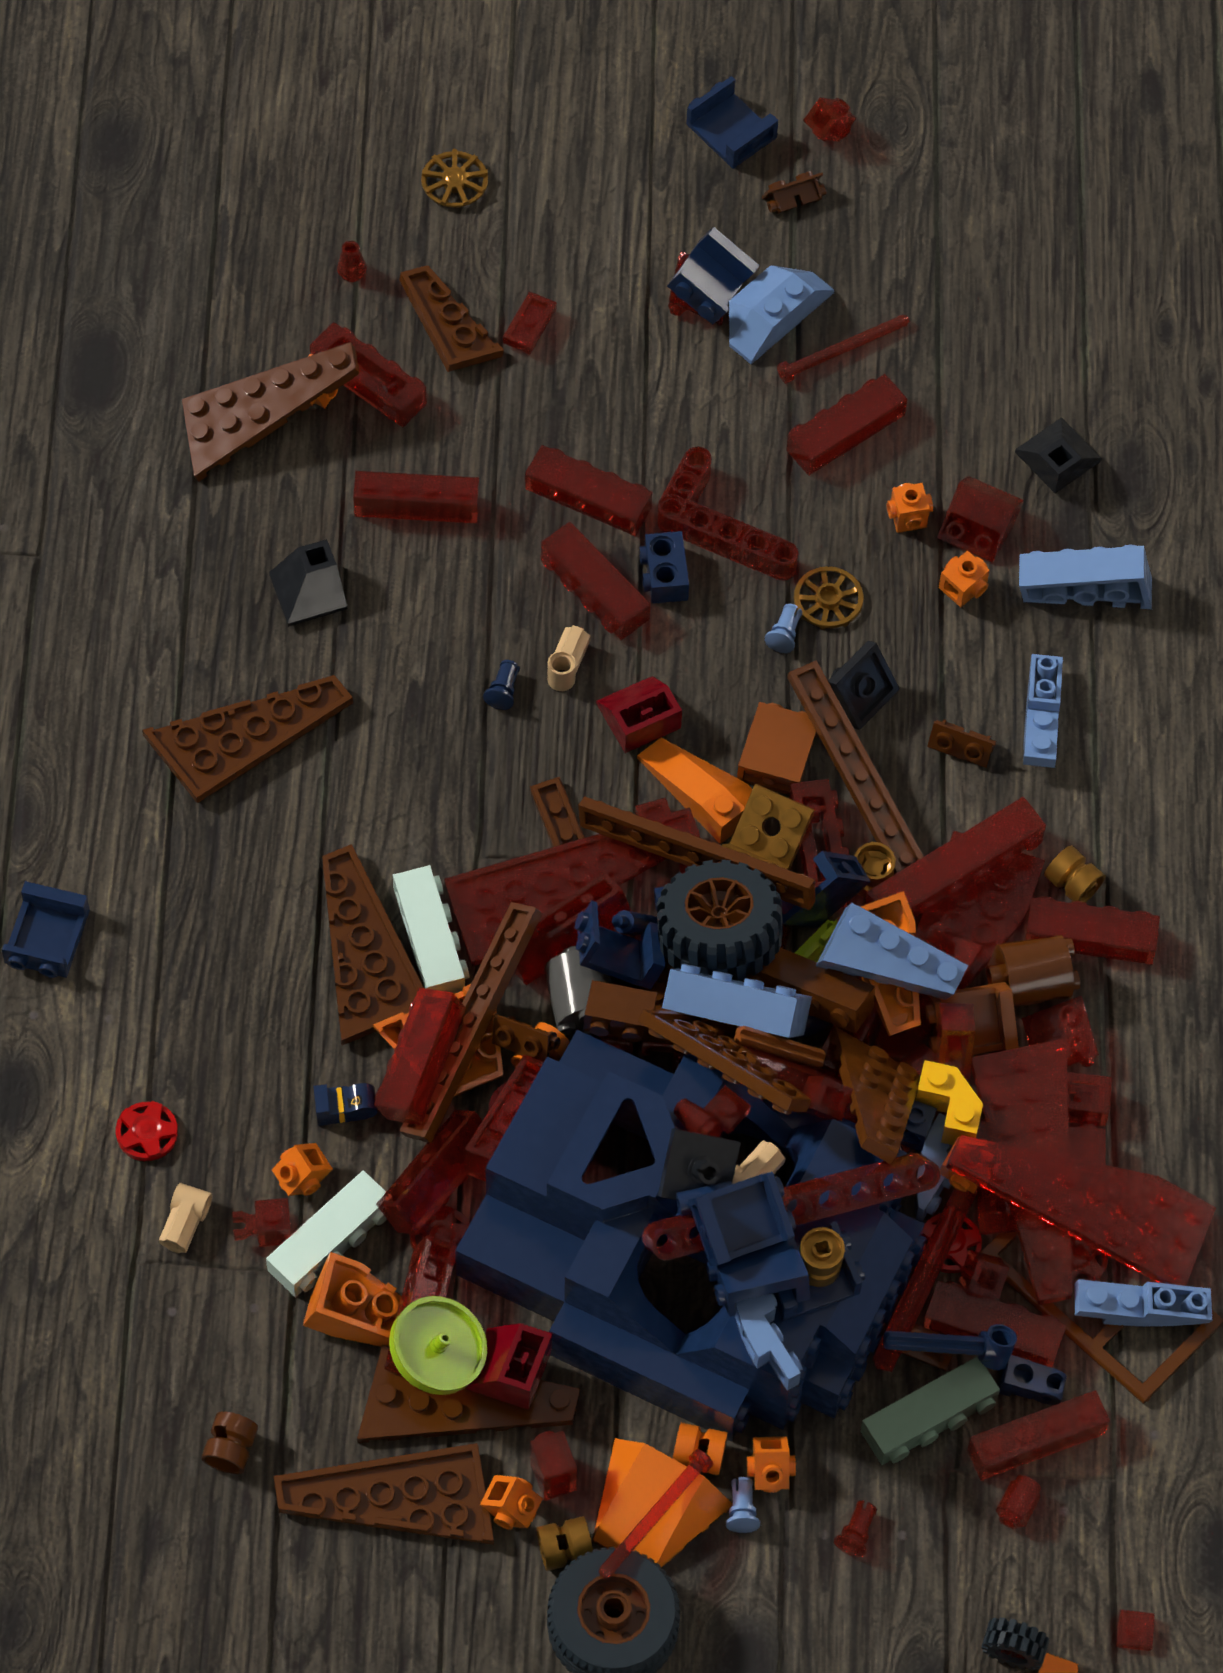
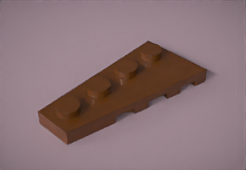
M428 265L400 272L399 281L447 372L503 357L504 349L498 342L494 344L487 336L488 331L481 323L476 324L468 315L469 310L463 303L459 304L451 296V290Z

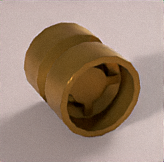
M878 842L866 843L858 848L855 856L871 882L857 894L867 899H877L886 895L892 887L896 859L893 851L888 846Z
M1071 845L1062 850L1052 860L1044 876L1058 889L1065 887V895L1077 906H1081L1098 891L1106 875L1092 863L1086 865V858Z
M818 1227L808 1231L801 1240L799 1252L809 1274V1285L826 1287L834 1283L839 1277L845 1253L844 1241L837 1232L826 1227Z
M584 1516L565 1520L562 1527H559L556 1523L536 1527L540 1552L546 1571L565 1567L567 1561L577 1560V1557L580 1555L583 1556L586 1552L591 1553L593 1550ZM564 1538L567 1549L559 1550L557 1540Z

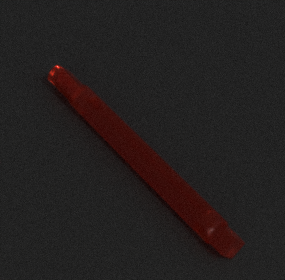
M980 1184L975 1193L969 1190L963 1192L955 1187L953 1188L886 1331H912L981 1186ZM882 1337L873 1357L876 1369L892 1372L903 1350L885 1349Z

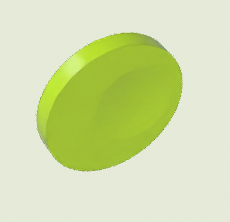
M428 1296L415 1300L397 1316L390 1331V1353L396 1368L410 1384L427 1393L447 1395L461 1391L477 1378L485 1365L487 1340L483 1328L474 1314L455 1300L441 1296Z

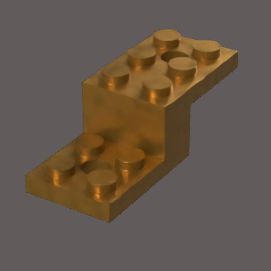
M755 784L729 844H722V846L790 870L815 809ZM770 817L778 819L781 824L780 832L775 836L768 835L764 829V824Z

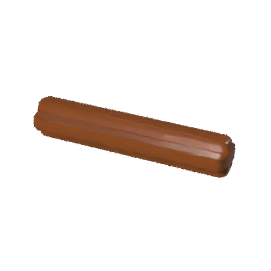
M739 1026L736 1029L734 1041L737 1044L815 1068L822 1067L824 1064L826 1053L822 1049L748 1026Z

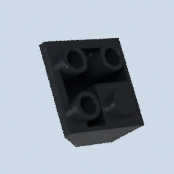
M1062 417L1015 449V453L1054 493L1063 489L1102 460Z
M327 539L296 548L269 572L288 627L348 609L337 564Z

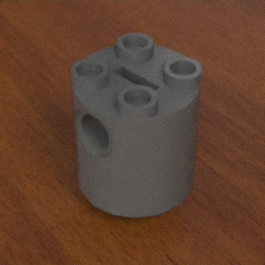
M576 946L568 947L560 955L547 962L544 967L556 1026L566 1037L574 1036L576 1030H579L598 1039L601 1036L583 1030L592 980L614 984L612 976L581 966L579 951L576 950Z

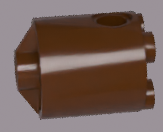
M1058 934L1054 937L1043 939H1027L996 944L986 967L988 985L1006 982L1012 989L1014 1007L1039 1004L1052 999L1072 998L1074 990L1080 989L1079 973L1077 970H1073L1071 958L1075 956L1073 941L1071 938L1064 939L1063 935Z

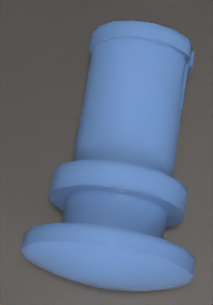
M784 605L778 623L774 624L771 631L765 635V643L772 650L779 653H789L794 650L795 629L803 613L799 608L796 615L794 614L798 607L797 605Z
M738 1477L739 1484H737V1479L734 1478L731 1481L733 1506L729 1508L730 1518L726 1521V1527L728 1530L737 1533L753 1532L760 1527V1520L756 1518L757 1510L753 1506V1480L748 1477Z

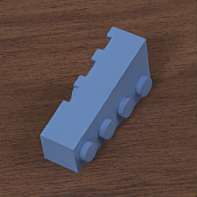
M1129 544L1116 548L1094 547L1087 550L1063 549L1057 552L1033 551L1028 554H1020L1019 588L1024 602L1065 604L1067 599H1073L1075 602L1085 606H1093L1096 601L1112 602V607L1125 608L1127 602L1140 603V609H1152V576L1144 546Z
M851 903L844 909L816 964L817 967L824 969L829 968L851 976L872 979L878 983L903 987L905 990L944 1000L954 995L968 967L967 964L854 903Z
M681 964V969H670L662 1005L663 1009L736 1026H748L787 1038L803 1036L805 1033L812 996L798 994L796 989L784 986H776V989L765 987L764 982L745 978L744 982L732 980L733 975L724 972L713 971L712 975L700 973V967L688 964Z

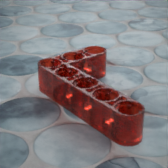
M698 446L688 449L659 500L657 513L659 528L665 533L682 531L684 541L779 580H789L797 571L799 554L795 544L697 503L711 476L712 457L710 452L703 447ZM694 465H700V466H702V467L696 468V467H693V466H694ZM673 512L676 515H668L666 513ZM695 524H702V525H704V526H703V527H697V526H695ZM727 535H728V536H731V537H733V538L726 539V538H723V536H727ZM757 547L761 550H752L750 548ZM779 559H787L788 562H781Z

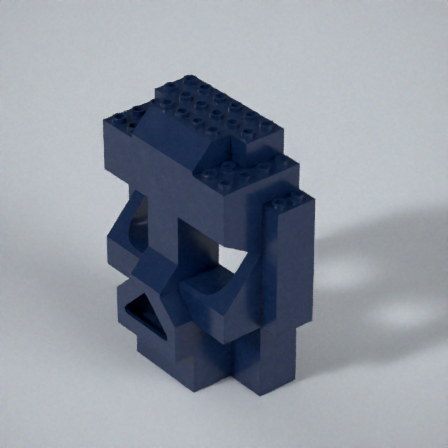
M576 1030L559 1062L550 1057H547L486 1166V1196L455 1250L456 1275L554 1321L549 1330V1333H552L550 1356L706 1430L710 1428L728 1432L727 1440L731 1442L736 1432L743 1433L750 1415L783 1430L788 1420L795 1421L801 1405L804 1404L835 1419L839 1409L846 1410L853 1395L852 1389L855 1380L860 1382L868 1364L866 1361L869 1353L875 1352L882 1337L880 1333L884 1323L889 1324L896 1309L894 1305L898 1295L903 1296L910 1281L908 1277L912 1267L917 1268L924 1253L923 1247L927 1239L922 1236L924 1223L900 1213L902 1207L900 1203L904 1196L902 1191L907 1181L905 1177L909 1169L905 1165L907 1152L899 1149L892 1164H889L861 1148L855 1128L856 1123L810 1103L807 1112H792L791 1115L778 1112L772 1108L773 1103L771 1101L759 1099L748 1094L746 1086L722 1078L723 1072L718 1069H709L700 1065L697 1062L698 1057L693 1054H685L673 1074ZM611 1124L648 1140L655 1159L653 1165L592 1184H585L582 1181L584 1173ZM672 1128L720 1138L725 1135L740 1133L752 1136L760 1141L771 1142L789 1155L795 1165V1170L784 1189L785 1196L782 1197L785 1209L791 1211L796 1223V1229L793 1230L796 1244L801 1243L803 1236L808 1231L818 1227L829 1228L830 1223L837 1221L840 1231L845 1230L849 1236L852 1250L849 1252L854 1262L859 1261L865 1275L860 1294L786 1321H782L776 1307L775 1320L770 1322V1324L775 1323L784 1338L782 1344L788 1353L791 1351L795 1353L802 1366L799 1384L788 1391L769 1362L756 1368L741 1338L735 1316H728L725 1305L707 1324L696 1331L685 1334L649 1302L642 1291L639 1278L658 1242L667 1246L669 1239L666 1234L678 1212L676 1200L658 1196ZM697 1229L689 1246H682L679 1252L706 1264L708 1259Z

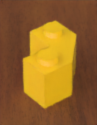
M924 1060L916 1101L937 1108V1111L947 1113L941 1143L954 1145L958 1137L969 1143L975 1142L983 1107L982 1101L957 1067Z

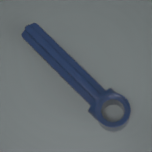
M1002 1324L992 1325L988 1331H981L978 1337L886 1331L883 1337L885 1349L977 1355L979 1361L985 1367L992 1370L1006 1368L1017 1342L1016 1333L1010 1327Z

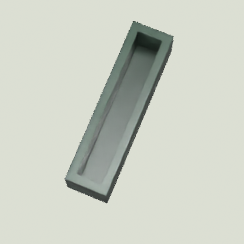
M975 1357L862 1420L860 1432L881 1465L889 1461L897 1463L907 1457L910 1453L909 1450L920 1444L921 1447H925L933 1443L942 1431L948 1428L950 1431L960 1428L968 1421L967 1417L976 1412L982 1415L990 1411L997 1404L996 1401L1000 1388L987 1368L979 1361L978 1357Z

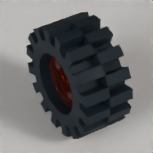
M1002 1617L1000 1619L993 1618L988 1623L981 1649H983L985 1654H989L988 1657L992 1659L997 1658V1662L1002 1664L1005 1662L1011 1667L1018 1666L1023 1670H1026L1027 1667L1029 1670H1035V1668L1040 1669L1042 1667L1049 1645V1637L1043 1631H1038V1628L1034 1626L1029 1627L1025 1622L1021 1624L1017 1623L1015 1619L1008 1621Z

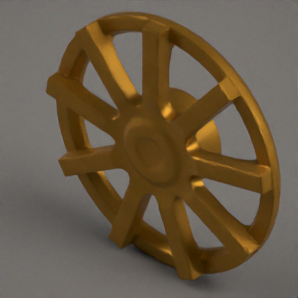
M452 149V151L432 156V159L422 170V187L431 200L442 206L464 207L474 203L484 194L488 185V172L475 154L471 155L466 152L457 151V149ZM457 157L468 160L462 167L459 168L457 166ZM452 158V167H448L442 160ZM437 164L444 172L430 171V169ZM473 164L480 169V171L466 173V170ZM427 177L442 179L429 187L427 185ZM482 177V187L468 181V179ZM444 186L446 191L442 200H440L432 192ZM466 186L477 192L469 200H467L463 191ZM459 193L462 202L449 203L450 194Z
M819 567L807 572L800 578L794 590V603L798 606L797 610L800 608L803 612L801 618L820 627L822 630H825V628L846 627L862 610L864 594L860 583L852 574L837 567ZM826 571L841 574L835 584L828 583ZM819 572L821 573L823 583L820 587L808 579ZM847 577L853 582L855 587L841 592L840 586ZM802 585H806L816 595H801L800 589ZM858 594L857 604L842 600L844 597ZM800 601L816 602V604L805 611ZM838 606L853 610V612L845 618ZM819 609H823L822 620L815 619L810 615ZM830 610L835 613L839 621L827 622Z

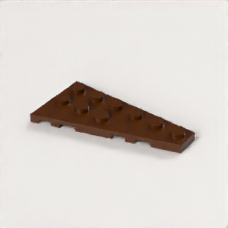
M350 342L182 399L193 473L198 482L207 477L206 472L218 464L223 466L231 461L230 456L243 447L250 448L288 422L287 418L298 410L305 411L312 406L310 402L324 393H332L360 374L356 350L353 344Z
M332 675L298 685L297 689L280 694L276 691L266 694V698L252 702L248 699L203 712L200 717L186 721L178 719L171 721L168 726L158 729L150 727L143 729L142 732L144 738L193 799L199 803L353 704V697L336 676Z
M352 844L322 856L342 1046L376 1032L377 1030L373 1027L375 1023L402 1012L405 1015L431 1004Z
M642 1010L638 1022L649 1028L648 1033L662 1040L668 1039L674 1043L672 1047L675 1050L688 1055L693 1054L698 1057L697 1062L700 1065L723 1072L722 1078L731 1083L746 1086L748 1088L747 1093L756 1098L771 1101L773 1103L772 1108L778 1112L791 1115L792 1112H807L811 1102L809 1097L791 1083L776 1079L778 1073L772 1068L759 1066L762 1060L744 1046L737 1044L733 1038L721 1035L723 1030L717 1025L705 1023L706 1018L676 1011Z
M835 1026L829 1038L831 1043L837 1046L834 1051L835 1058L842 1063L839 1073L846 1097L853 1101L850 1105L851 1114L856 1115L858 1118L855 1128L860 1146L885 1162L892 1164L900 1148L921 1075L911 1065L904 1062L899 1063L888 1057V1054L883 1049L877 1046L871 1047Z
M382 1345L358 1433L357 1443H368L370 1440L388 1439V1441L401 1440V1437L423 1436L426 1438L472 1434L480 1430L492 1429L506 1431L509 1428L526 1426L541 1428L573 1425L580 1389L540 1380L529 1410L467 1389L447 1395L431 1394L410 1384L396 1368L390 1353V1346Z
M478 1443L274 1476L279 1513L494 1545L490 1514L480 1505L486 1490Z

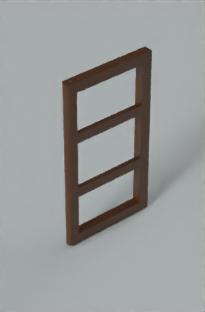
M1058 1175L1014 1220L980 1251L978 1257L1142 1404H1145L1223 1324V1319L1212 1310V1321L1210 1323H1202L1144 1383L1140 1382L1103 1349L1124 1327L1123 1325L1107 1324L1092 1339L1047 1298L1106 1239L1152 1278L1150 1282L1185 1285ZM1060 1197L1094 1227L1096 1231L1036 1289L999 1255Z

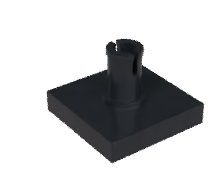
M869 640L842 667L836 668L828 680L853 728L861 730L900 689L877 643Z
M672 1128L658 1196L676 1200V1193L728 1181L732 1183L741 1142Z

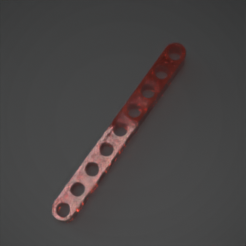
M911 1153L896 1157L892 1164L881 1161L784 1187L785 1196L782 1197V1200L787 1210L788 1204L792 1200L797 1199V1206L791 1212L797 1226L930 1190L938 1184L941 1171L935 1162L924 1155ZM925 1165V1171L923 1175L919 1178H916L915 1174L917 1169L920 1166ZM893 1173L892 1182L884 1187V1179L887 1175ZM861 1182L860 1191L855 1195H851L853 1186ZM829 1190L828 1200L819 1204L821 1194ZM678 1215L655 1221L649 1224L642 1234L644 1246L663 1260H670L704 1251L699 1234L695 1238L689 1239L691 1229L696 1226L693 1215L682 1218ZM663 1234H668L667 1242L661 1247H656L658 1238Z

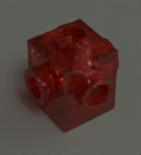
M820 97L803 121L812 129L813 134L822 141H840L850 133L851 125L857 118L849 111L850 106L842 99Z

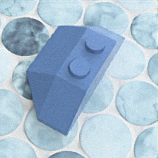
M770 265L729 300V347L750 364L754 363L834 293V289L813 272Z

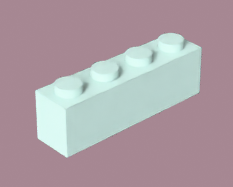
M430 865L393 874L394 892L422 985L429 1000L446 997L462 991L465 986V979L469 978V971L465 959L459 961L457 951L461 950L457 932H451L448 925L449 922H452L448 903L442 904L439 896L444 894L439 875L433 876Z
M364 1170L361 1171L266 1258L268 1272L294 1297L298 1296L302 1291L308 1292L315 1286L330 1252L343 1256L342 1254L351 1246L353 1248L359 1246L366 1238L367 1231L375 1224L379 1226L388 1219L392 1209L391 1196Z

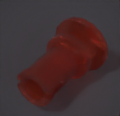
M863 1500L857 1501L849 1524L845 1525L841 1535H837L834 1539V1544L839 1550L856 1557H862L867 1552V1548L864 1545L869 1538L867 1532L874 1515L877 1513V1508L869 1502L864 1509L865 1501Z

